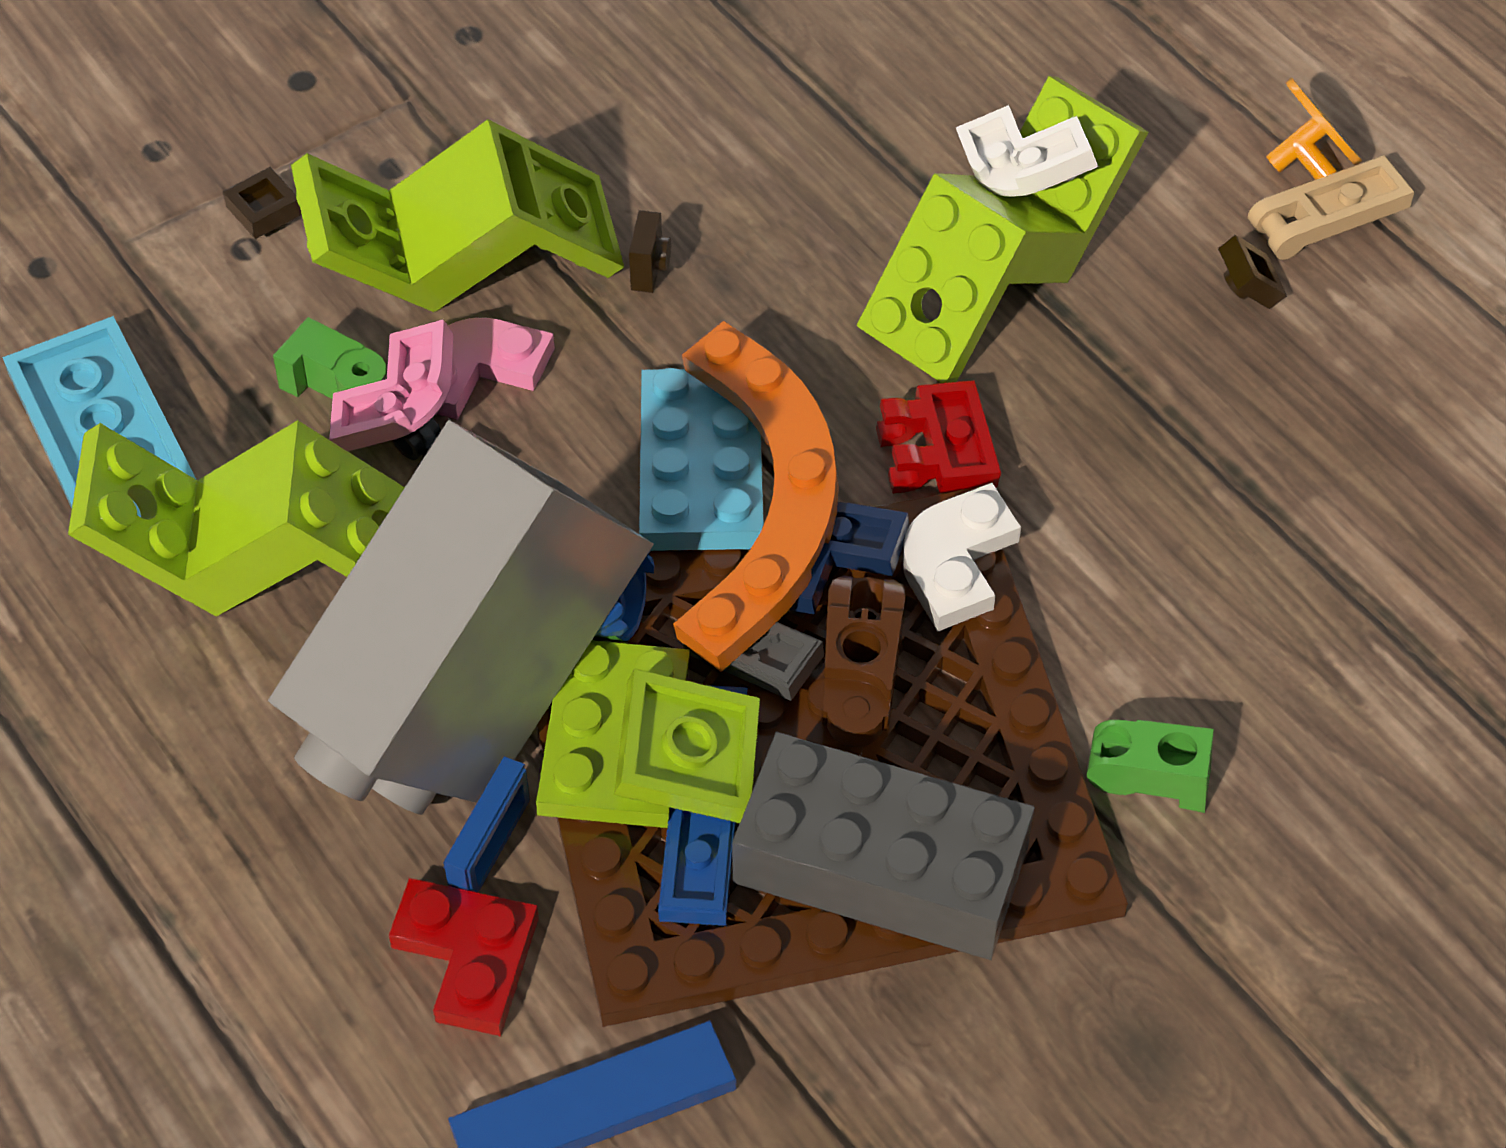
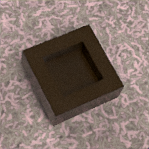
M271 167L222 191L226 207L254 239L302 215L296 194Z
M639 210L629 248L630 285L632 291L653 293L658 270L667 271L669 267L671 237L662 236L660 212Z
M1234 235L1218 248L1228 269L1224 272L1225 281L1239 298L1245 300L1249 297L1266 308L1271 309L1287 296L1266 253L1237 235Z

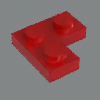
M412 878L408 879L389 933V940L392 949L449 961L433 1008L435 1022L496 1036L502 1035L539 920L538 907L529 903Z

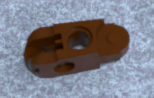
M842 576L832 581L828 591L822 725H827V730L831 736L843 745L850 747L866 746L875 742L883 730H888L905 606L904 588L896 580L884 579L882 581L870 577L853 579L850 576ZM863 659L870 662L859 663L853 660Z

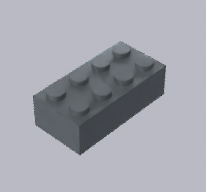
M776 732L732 842L733 883L992 960L1028 849L1035 807Z

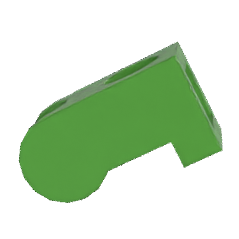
M310 317L306 318L273 355L279 389L296 397H299L309 387L333 399V393L387 379L386 363L379 354Z
M1127 720L1101 722L1095 727L1093 732L1086 776L1094 787L1103 792L1116 795L1141 793L1179 799V808L1205 813L1212 764L1214 729L1137 720V722Z

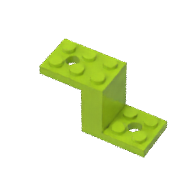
M1048 76L1020 130L1022 138L1077 116L1098 167L1082 173L1072 180L1061 182L1039 192L1023 196L996 195L983 187L973 175L934 173L856 326L940 383L957 382L1008 284L1069 282L1149 132L1059 77ZM930 289L935 290L939 294L942 302L941 312L934 321L927 319L922 311L923 296Z
M489 119L390 190L308 153L291 164L297 191L296 199L301 209L307 236V249L311 255L312 262L432 312H436L534 244L543 250H548L606 278L611 277L625 267L599 175Z
M298 420L199 480L194 479L99 423L86 431L83 436L68 535L217 617L317 560L348 577L405 487ZM134 502L137 504L140 510L141 517L137 515V509Z

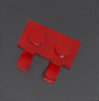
M975 380L917 385L914 400L902 398L881 399L880 409L883 421H877L876 432L880 447L893 446L892 455L895 467H890L888 470L892 494L914 491L922 487L928 479H936L939 493L982 487L993 483L995 488L998 487L1001 470ZM923 432L927 446L902 443L909 441L916 433Z

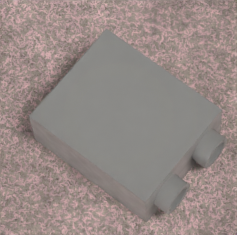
M448 420L268 699L269 703L310 732L295 754V761L325 785L357 801H364L371 789H373L398 806L419 815L424 814L437 793L477 803L502 758L505 756L515 760L553 701V698L557 695L654 544L559 480Z

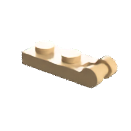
M1383 155L1266 197L1253 205L1248 213V220L1259 233H1266L1269 236L1268 246L1279 259L1286 260L1298 254L1306 245L1410 208L1414 191ZM1293 216L1297 219L1288 224L1284 220Z

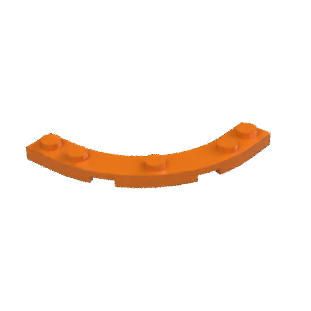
M725 321L721 322L682 354L684 368L686 372L726 398L754 424L771 450L774 464V488L767 518L749 552L719 585L673 623L677 639L720 672L761 638L792 607L812 579L811 569L818 559L824 543H829L837 515L839 491L832 439L827 422L812 394L800 378L784 362Z

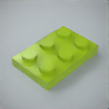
M591 640L552 701L536 800L537 816L660 828L668 827L670 807L614 795L627 681L634 668L687 681L690 659L689 649Z

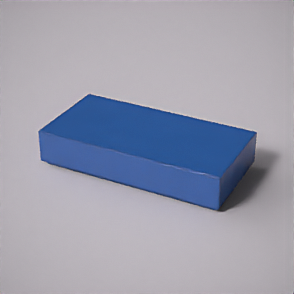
M505 756L502 758L443 862L448 886L477 893L480 891L530 801L525 764Z

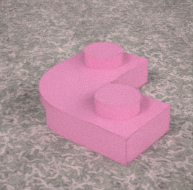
M469 318L448 325L454 334L451 386L446 400L436 414L458 420L479 377L534 391L555 349L553 334L493 318Z
M444 319L390 334L387 379L333 393L330 441L346 451H352L395 440L416 431L438 412L447 398L452 378L454 334Z

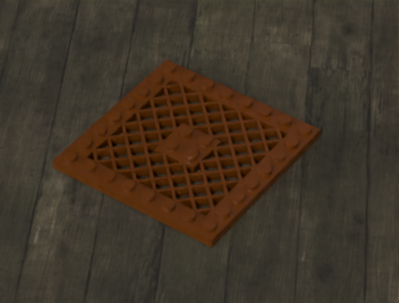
M979 487L875 507L908 513L909 525H911L913 520L927 508ZM750 549L651 551L649 555L654 562V574L646 573V599L642 616H649L644 623L640 622L637 631L627 644L683 649L682 642L663 634L659 630L670 616L678 620L719 585L738 566ZM903 549L893 576L833 566L828 578L831 581L824 588L815 615L806 613L802 619L787 611L777 622L821 640L825 653L826 630L818 627V625L827 614L828 591L832 581L838 577L850 576L853 579L870 577L882 581L884 579L896 580L900 583L905 577ZM1003 549L973 560L995 594L994 610L946 628L950 632L941 645L916 634L925 619L930 622L932 621L913 590L902 585L905 593L904 609L911 613L903 623L899 656L904 650L928 663L918 677L897 667L894 688L906 695L896 709L891 708L888 730H883L875 742L866 746L850 747L843 745L831 736L827 730V725H822L825 660L818 670L814 669L792 701L725 671L720 672L715 667L690 656L689 669L706 678L702 685L745 687L749 696L760 698L752 792L775 733L778 732L943 780L926 771L937 754L963 767L953 781L954 784L968 787L975 775H978L1003 788L998 795L999 797L1013 800L1016 796L1018 802L1034 806L1028 849L997 944L1125 917L1128 902ZM594 636L592 640L600 641L601 638ZM963 638L971 661L954 653ZM863 659L853 660L859 663L870 662ZM941 670L967 682L957 697L932 685ZM980 689L988 713L971 705ZM552 702L536 726L543 756ZM919 702L945 714L935 730L909 717ZM958 722L984 734L975 750L948 737ZM897 734L922 746V749L912 763L886 750ZM997 742L999 743L1006 766L988 758ZM556 817L602 1027L960 952L759 890L756 891L765 896L752 915L730 902L728 903L727 924L729 926L706 930L709 925L689 923L687 928H684L674 922H659L658 908L663 865L648 858V856L661 838L666 841L667 828L640 826L646 831L632 849L627 824ZM736 822V829H735L736 832H737V829H738L739 824H740V823H737V822ZM1035 850L1038 861L1027 863ZM733 861L729 896L738 885L733 883ZM639 875L660 886L647 905L645 904ZM779 903L795 911L770 917ZM652 932L663 937L664 939L654 941Z

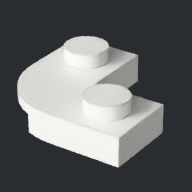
M1009 105L956 127L975 178L983 187L996 195H1029L1058 183L1072 180L1078 175L1098 167L1077 116L1025 138H1022Z
M993 483L927 508L913 520L906 532L903 547L904 574L937 631L994 610L995 594L973 560L1018 543L1021 526Z

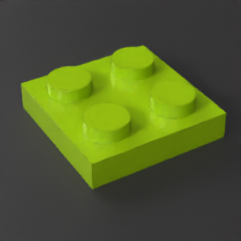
M634 668L627 681L614 795L740 823L752 794L760 698Z

